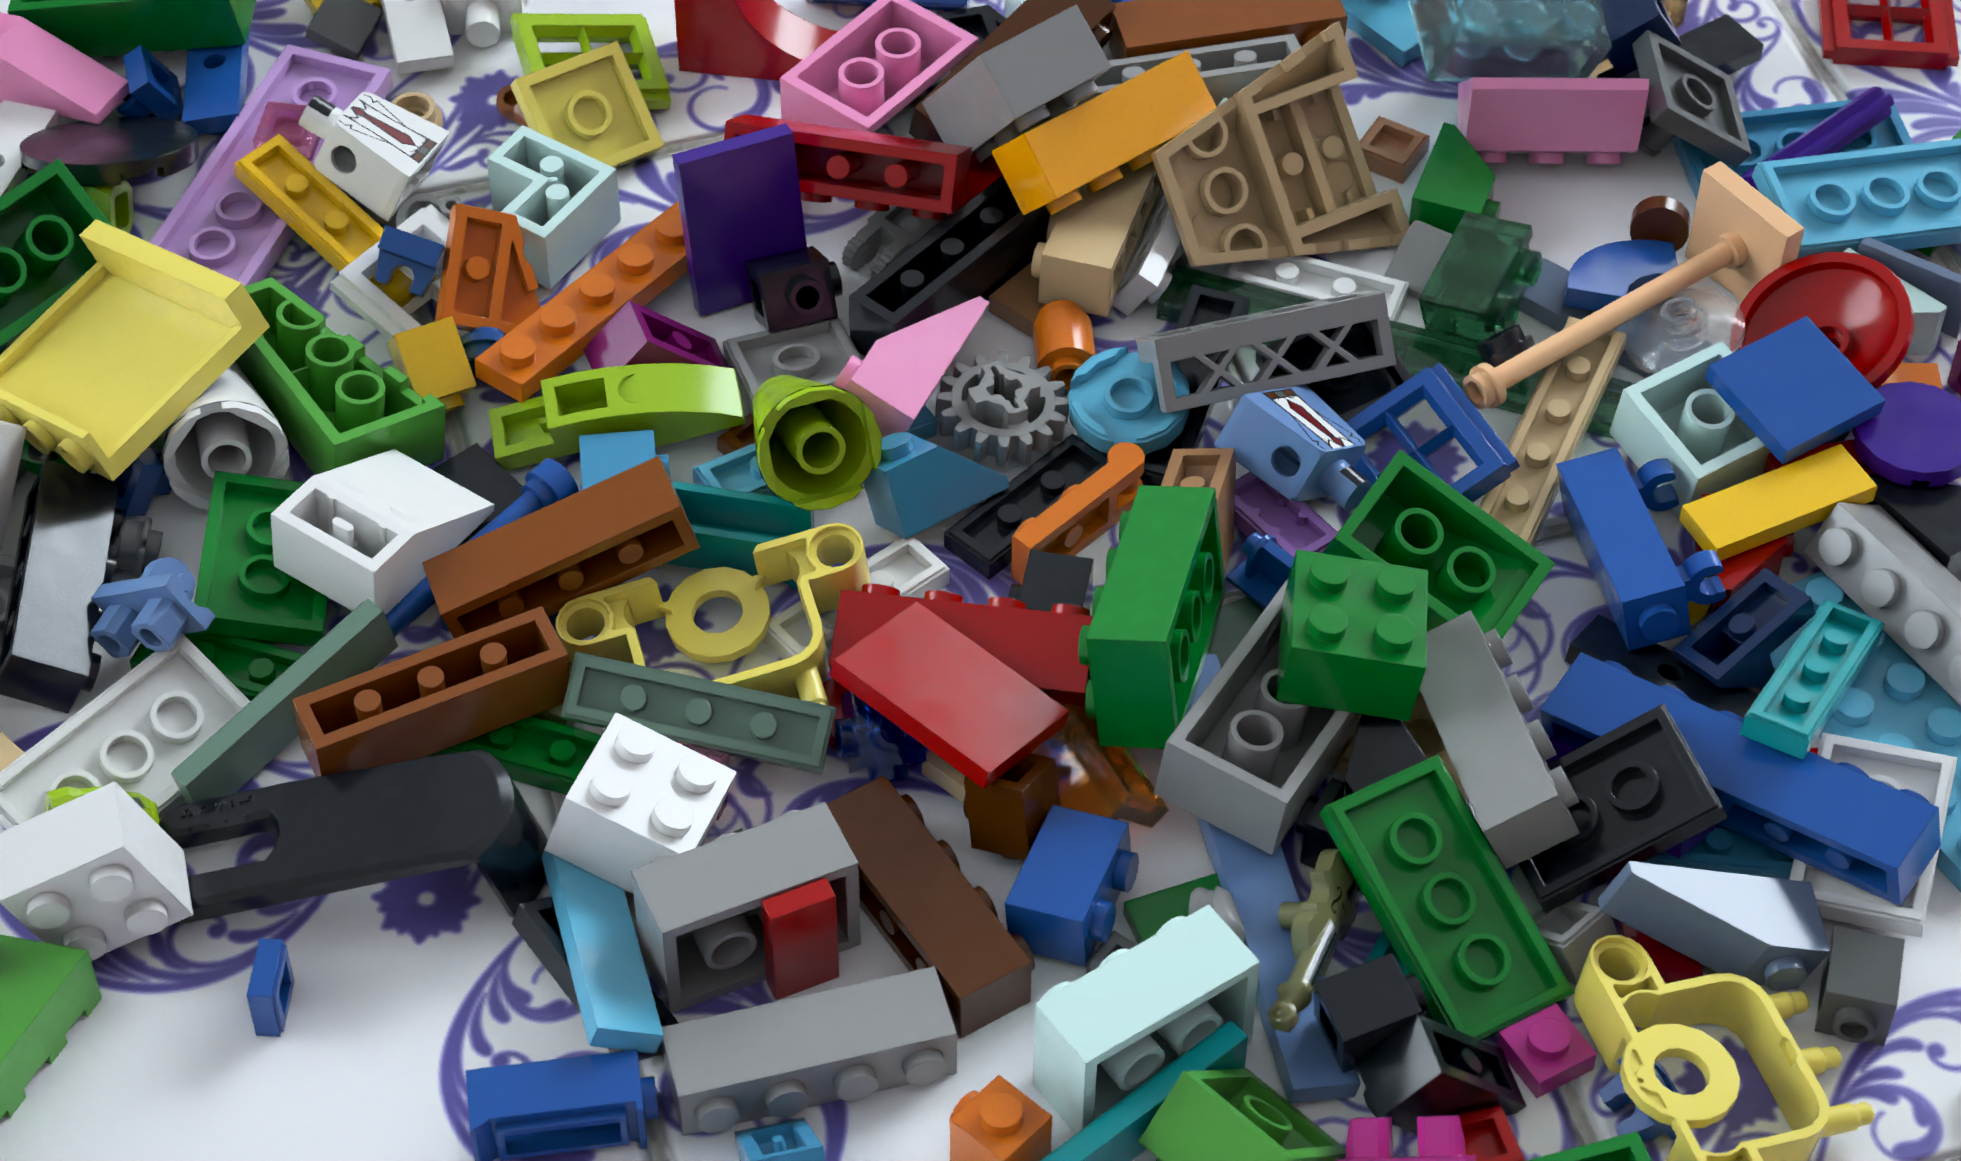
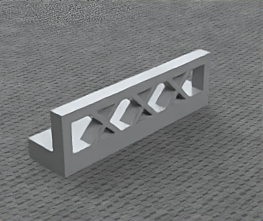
M1361 291L1136 337L1139 361L1153 364L1160 408L1163 413L1241 398L1243 394L1294 387L1397 365L1384 292ZM1371 320L1377 355L1357 359L1339 345L1353 324ZM1336 328L1330 339L1320 332ZM1307 334L1324 346L1310 369L1300 371L1282 357L1296 336ZM1279 340L1273 350L1269 349L1264 344H1262L1264 342ZM1250 346L1267 358L1253 381L1242 383L1224 369L1238 348ZM1221 352L1215 363L1204 356ZM1334 354L1344 361L1327 365ZM1192 358L1209 370L1195 393L1176 396L1170 362ZM1276 366L1286 372V374L1270 377ZM1219 378L1229 384V386L1212 389Z

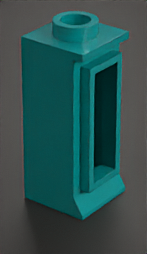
M671 481L681 500L700 548L665 564L697 569L729 567L743 570L751 576L758 575L753 557L755 547L761 543L814 528V510L796 507L793 503L781 497ZM793 579L783 582L798 590L797 583Z

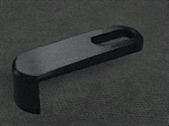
M483 749L427 756L339 772L187 803L171 810L159 823V826L182 849L276 830L277 835L274 848L264 861L188 876L193 915L172 925L191 923L476 863L509 916L514 918L518 905L536 900L547 880L541 856L548 839L506 769L494 756Z

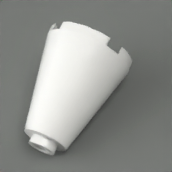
M234 362L168 427L162 448V464L165 474L169 479V484L176 495L194 507L209 510L215 470L283 480L290 466L289 444L281 424L238 364Z

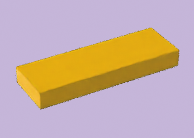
M1839 444L1682 505L1679 521L1703 550H1715L1719 560L1722 561L1826 520L1838 502L1858 504L1874 501L1877 485L1843 445Z

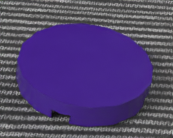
M1912 381L1889 383L1877 388L1876 390L1886 400L1881 414L1852 428L1851 431L1855 438L1853 447L1857 457L1872 472L1896 484L1912 486L1913 480L1921 482L1930 481L1928 487L1944 486L1960 478L1961 400L1937 386Z

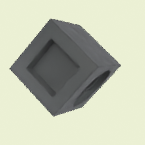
M1835 925L1829 944L1831 952L1825 958L1823 964L1815 1032L1838 1036L1842 1040L1853 1043L1868 1042L1882 1046L1885 1045L1898 1003L1905 939Z

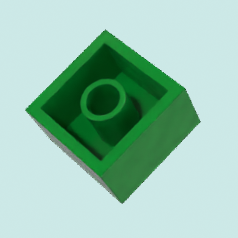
M1296 549L1282 600L1276 701L1410 721L1426 671L1428 570Z

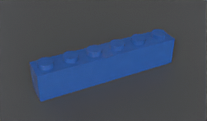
M1581 652L1539 709L1542 726L1548 736L1573 747L1580 748L1664 703L1728 816L1727 819L1717 824L1900 907L1941 846L1939 807L1932 805L1921 794L1909 789L1898 790L1874 780L1863 770L1850 763H1835L1810 751L1804 760H1801L1739 734L1744 719L1737 714L1725 710L1718 712L1691 700L1685 693L1669 685L1660 687L1633 675L1626 667L1615 661L1607 660L1603 662Z

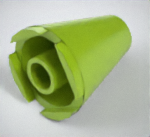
M791 375L772 377L758 388L752 406L757 465L767 486L782 499L805 510L832 509L854 499L864 489L862 486L863 482L873 468L876 471L881 460L882 434L874 414L859 397L845 389Z

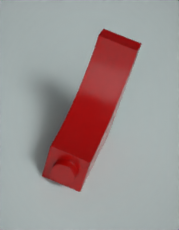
M674 0L679 71L780 81V77L838 32L810 23L784 9L774 0Z

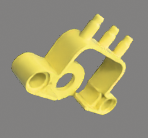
M832 523L761 543L753 551L758 575L751 576L743 570L729 567L703 569L685 578L672 591L669 600L666 602L662 601L657 581L650 577L580 596L567 602L559 610L556 617V630L568 654V660L572 664L575 652L646 666L635 625L665 617L668 635L676 649L692 660L710 664L730 662L752 652L767 634L772 619L770 600L764 587L793 579L797 583L802 608L812 633L809 645L801 653L790 658L712 681L828 705L829 702L823 682L826 681L830 671L828 666L829 653L819 614L838 609L841 590L861 592L862 585L871 584L863 539L859 532L850 525ZM836 563H846L842 566L831 567ZM726 597L740 604L743 613L739 622L725 632H705L697 627L694 622L697 609L709 599ZM598 635L597 637L591 640L582 641L583 639L589 636ZM685 746L703 755L702 749Z
M1607 935L1597 939L1591 946L1574 990L1573 1000L1575 1007L1608 1069L1617 1074L1620 1072L1625 1092L1635 1105L1656 1121L1671 1125L1677 1137L1666 1161H1809L1820 1138L1855 1131L1858 1127L1873 1122L1875 1113L1873 1107L1867 1102L1857 1104L1844 1103L1830 1107L1826 1094L1815 1075L1823 1074L1828 1069L1839 1067L1842 1061L1839 1049L1834 1046L1823 1048L1815 1046L1800 1050L1783 1020L1808 1010L1810 1001L1806 993L1802 991L1791 993L1783 991L1767 995L1758 984L1746 977L1732 973H1715L1665 984L1647 951L1633 939L1621 935ZM1713 1023L1728 1028L1739 1037L1791 1127V1132L1747 1142L1742 1141L1735 1149L1727 1153H1713L1701 1150L1690 1128H1705L1726 1116L1738 1097L1740 1076L1734 1059L1720 1042L1703 1031L1689 1026ZM1635 1026L1639 1027L1642 1031L1637 1032ZM1665 1057L1686 1059L1696 1065L1703 1073L1706 1088L1693 1095H1682L1672 1092L1657 1079L1654 1064ZM1622 1058L1621 1067L1617 1061Z

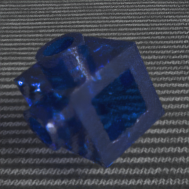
M849 690L840 695L843 719L835 720V745L838 757L840 759H848L849 774L868 772L869 782L883 775L890 782L909 779L908 768H913L927 761L926 750H929L927 747ZM880 727L887 733L888 742L882 738Z

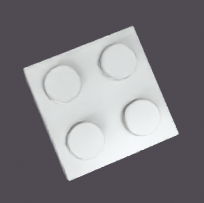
M615 713L566 795L544 850L633 894L631 870L646 866L656 858L667 855L674 856L703 845L737 772L627 717Z
M115 781L0 832V904L42 942L88 950L91 961H94L105 953L144 936L158 933L165 927L193 915L184 850Z

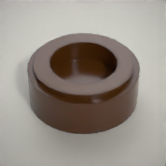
M1652 196L1639 202L1633 209L1630 222V237L1632 240L1673 242L1675 252L1680 250L1688 240L1690 215L1687 208L1680 201L1668 196Z

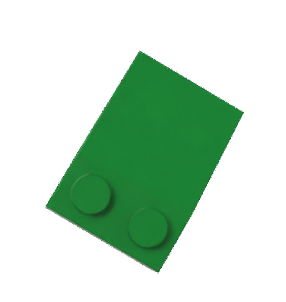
M1400 449L1323 552L1324 554L1428 570L1427 632L1471 610L1484 633L1496 628L1501 639L1504 638L1555 564L1547 556Z

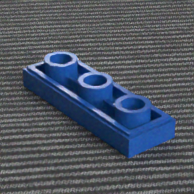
M250 29L246 44L188 49L182 123L195 128L198 135L225 134L245 106Z

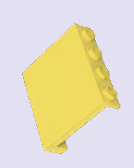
M95 219L79 236L97 263L0 354V420L26 426L25 438L41 453L48 455L54 451L60 454L78 472L84 474L90 469L114 481L270 325L241 282Z

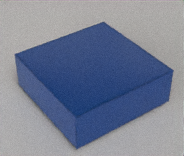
M259 938L246 995L256 1036L280 1037L281 1032H284L295 980L287 944H284L283 939Z

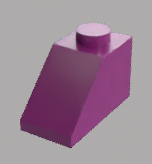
M630 300L583 349L592 370L613 366L656 363L703 364L729 368L715 338Z

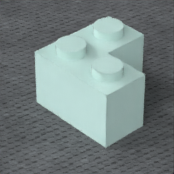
M522 125L486 158L493 210L516 215L525 242L523 254L533 267L537 283L552 289L621 221L617 169Z

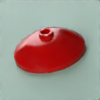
M1825 252L1808 255L1775 269L1751 289L1741 302L1733 318L1729 335V349L1734 353L1808 316L1876 389L1894 373L1908 351L1914 330L1913 308L1900 279L1882 263L1867 256L1848 252Z

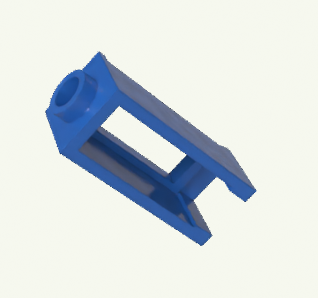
M637 1050L465 1070L469 1126L475 1161H493L499 1157L501 1160L623 1146L629 1145L630 1141L640 1140L641 1149H647L645 1120L659 1119L655 1076L640 1078Z

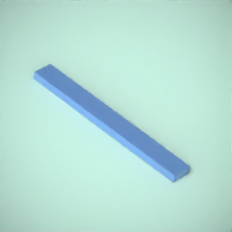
M1217 654L1206 656L1192 706L1221 669ZM1197 817L1214 872L1218 875L1221 887L1229 891L1234 898L1245 930L1244 944L1260 961L1256 1004L1288 1104L1355 1097L1360 1086L1356 1068L1342 1073L1314 1015V991L1308 1007L1297 1013L1299 1022L1290 1033L1273 1029L1267 1017L1269 1009L1279 998L1277 992L1279 984L1287 982L1296 963L1292 949L1291 929H1282L1278 918L1279 907L1282 902H1300L1281 844L1273 855H1270ZM1325 975L1320 976L1318 981L1325 979Z

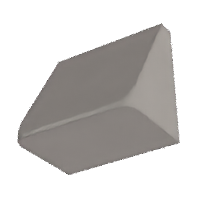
M1414 220L1407 229L1384 276L1408 282L1409 296L1435 306L1462 271L1465 242L1460 237L1419 220Z
M1570 900L1547 913L1542 910L1533 918L1567 980L1574 985H1577L1591 946L1597 939L1607 935H1618L1611 916L1601 912L1597 906L1576 900Z

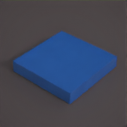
M1808 316L1710 364L1705 376L1706 381L1782 465L1881 414L1886 401Z

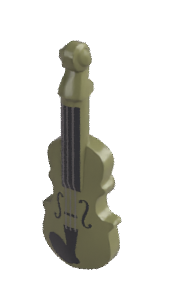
M1324 849L1320 852L1315 869L1310 872L1311 892L1307 902H1282L1280 904L1278 913L1279 924L1282 929H1291L1292 949L1296 963L1287 982L1279 984L1277 988L1279 998L1267 1014L1269 1023L1275 1030L1290 1033L1298 1024L1299 1017L1297 1013L1310 1004L1314 983L1319 980L1320 976H1324L1327 973L1338 941L1345 939L1347 931L1357 917L1360 887L1338 849Z

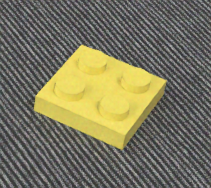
M618 40L519 77L510 84L530 129L613 168L655 153L664 146Z

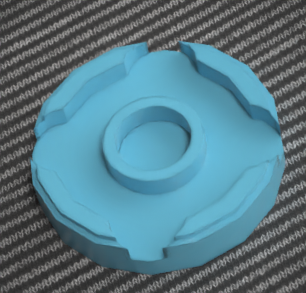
M1128 347L1111 348L1091 356L1075 371L1070 382V391L1068 393L1070 423L1082 440L1098 451L1108 453L1113 445L1122 442L1138 445L1145 455L1167 447L1183 432L1190 415V408L1170 413L1161 412L1153 364L1140 362L1138 353H1128ZM1173 361L1170 362L1176 396L1189 394L1188 380L1178 365Z

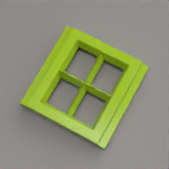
M511 14V34L524 76L591 51L590 43H612L618 40V43H631L633 52H623L630 70H640L643 80L635 81L647 108L670 109L672 101L669 94L670 87L646 17H643L642 14ZM538 43H579L582 52H541Z

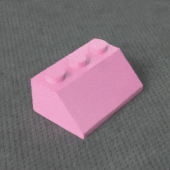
M877 0L780 77L781 119L874 133L978 47V37L910 0Z
M1472 77L1458 84L1457 128L1486 164H1506L1507 153H1529V164H1564L1565 153L1587 154L1586 164L1619 165L1621 164V154L1638 152L1649 93V78Z

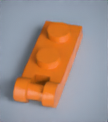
M1129 442L1113 445L1108 451L1106 465L1081 484H1073L1068 487L1056 503L1036 518L1030 517L1022 522L1012 535L1011 578L1020 584L1023 583L1030 550L1075 556L1120 521L1122 511L1131 510L1138 487L1143 485L1140 477L1144 472V451L1138 445Z

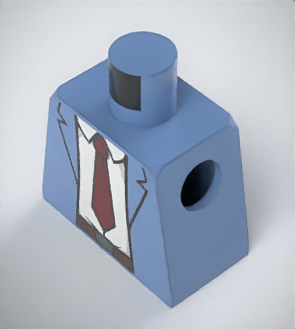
M1306 385L1243 394L1214 444L1217 448H1235L1237 463L1284 497L1295 502L1329 496L1346 511H1351L1358 506L1372 485L1366 477L1355 469L1366 450L1365 440Z

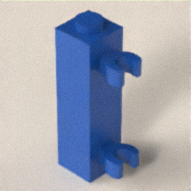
M1617 447L1557 463L1563 511L1628 650H1635L1690 634L1691 625L1688 602L1694 601L1698 604L1708 605L1719 602L1726 597V591L1718 575L1708 577L1722 573L1723 566L1715 550L1699 551L1688 557L1682 565H1675L1648 511L1649 509L1662 512L1679 505V498L1671 484L1657 487L1662 483L1676 480V474L1669 460L1666 458L1651 460L1641 466L1637 473L1630 474Z

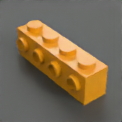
M1186 50L997 147L991 153L1023 215L1046 205L1050 215L1083 199L1077 189L1087 183L1091 193L1123 178L1118 166L1128 162L1133 172L1153 162L1151 154L1160 148V144L1175 138L1214 110L1216 105L1189 51Z

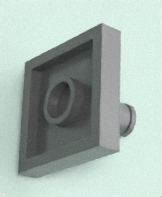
M1649 30L1643 33L1632 44L1640 78H1649L1647 98L1649 115L1643 120L1639 148L1647 155L1657 156L1677 136L1730 166L1737 168L1752 152L1731 76Z

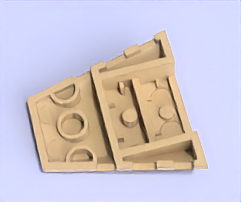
M1340 21L1330 25L1151 154L1190 267L1400 245L1410 224L1398 189L1395 188L1377 193L1339 85L1359 77Z

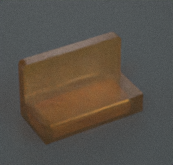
M1067 703L1064 707L1070 712L1065 727L1031 752L1056 758L1061 807L1116 820L1120 818L1152 828L1169 809L1162 798L1153 794L1154 786L1128 747L1099 746L1096 719H1089L1086 715V709Z

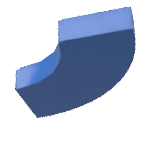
M1627 240L1605 244L1586 252L1577 259L1569 271L1563 291L1562 305L1589 311H1597L1678 266L1674 243L1655 240Z

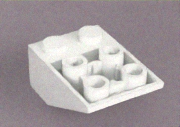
M392 449L312 476L271 513L274 567L351 611L357 608L363 601L369 599L381 608L386 615L426 577L422 562L456 548L495 511V504L403 453Z

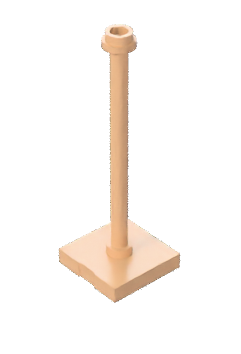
M1719 161L1702 172L1685 253L1687 261L1495 368L1488 363H1480L1471 368L1469 375L1463 379V391L1477 409H1485L1486 407L1496 408L1505 402L1507 397L1506 389L1707 276L1714 281L1716 280L1731 292L1739 302H1742L1751 289L1765 276L1798 258L1805 228Z

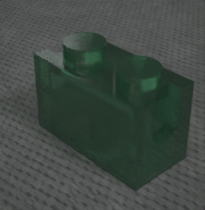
M1470 212L1464 213L1418 299L1427 338L1476 349L1475 345L1515 325L1519 313V303L1527 287L1534 286L1538 281L1542 268L1541 253L1529 248V242L1533 236L1531 225Z

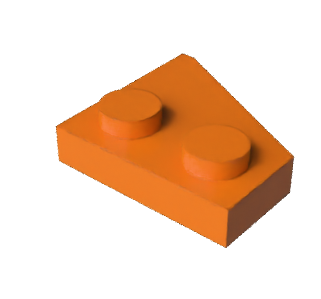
M460 203L451 207L435 321L453 316L457 329L471 331L478 327H494L503 331L506 335L540 308L535 292L539 286L533 267L523 254L525 242L516 215Z

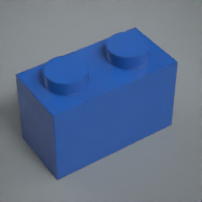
M1052 805L1004 903L1007 931L1010 935L1018 933L1026 941L1032 954L1087 967L1088 959L1098 941L1106 943L1112 933L1116 917V902L1121 891L1129 893L1136 880L1139 855L1136 852H1131L1129 822Z

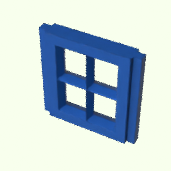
M1438 363L1431 369L1426 367L1346 422L1365 441L1388 426L1407 451V455L1444 482L1445 480L1429 461L1428 457L1456 438L1477 465V468L1450 486L1471 502L1476 501L1510 478V473L1520 467L1514 455L1441 363ZM1426 400L1447 428L1418 447L1398 421V418ZM1364 452L1355 469L1371 482L1372 487L1381 473Z

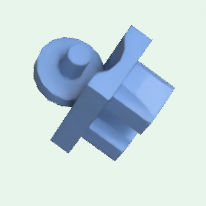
M165 557L151 561L145 567L140 578L106 583L99 586L91 599L104 613L90 633L110 656L121 658L130 656L139 641L146 648L152 649L155 652L171 650L181 633L206 631L215 615L209 608L199 607L191 601L196 581L186 564L177 558Z

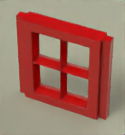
M1817 0L1822 59H1832L1833 64L1933 70H1945L1946 66L1958 67L1960 56L1953 1L1920 0L1921 8L1891 6L1890 0H1879L1880 5L1849 4V0ZM1851 21L1882 23L1883 40L1853 39ZM1893 23L1923 25L1925 43L1895 41Z

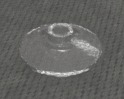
M1687 288L1629 320L1624 329V333L1627 334L1624 348L1629 360L1637 368L1653 375L1720 341H1723L1732 353L1736 352L1744 340L1746 331L1745 320L1740 307L1728 296L1709 289Z

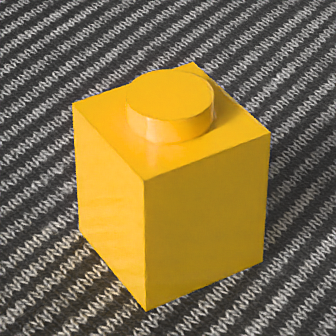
M453 316L394 334L387 343L395 368L409 378V388L423 398L428 394L433 395L446 405V413L465 406L462 396L469 394L477 384Z

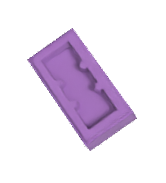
M1248 472L1236 479L1234 526L1247 538L1254 532H1258L1262 536L1271 534L1277 539L1278 546L1295 557L1296 549L1323 553L1338 533L1304 501L1295 502L1287 499L1253 473Z

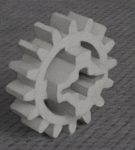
M999 351L997 361L988 362L981 353L975 354L974 367L970 368L966 364L957 362L954 364L953 377L943 376L941 378L940 393H937L935 418L940 419L939 433L941 437L954 436L953 450L956 452L963 451L969 447L974 449V462L980 463L987 455L996 456V462L999 467H1005L1010 456H1017L1018 460L1024 465L1030 464L1033 450L1045 455L1052 449V441L1062 442L1064 438L1065 425L1068 423L1069 415L1068 398H1064L1065 383L1063 381L1050 382L1052 369L1049 366L1040 367L1037 370L1031 369V357L1024 355L1017 363L1009 362L1006 351Z

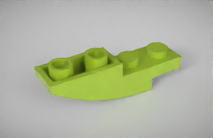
M635 364L574 372L541 380L543 396L528 399L523 403L517 402L488 410L495 460L506 471L537 464L545 458L555 459L580 452L579 435L654 430L656 448L746 424L735 369L703 364Z

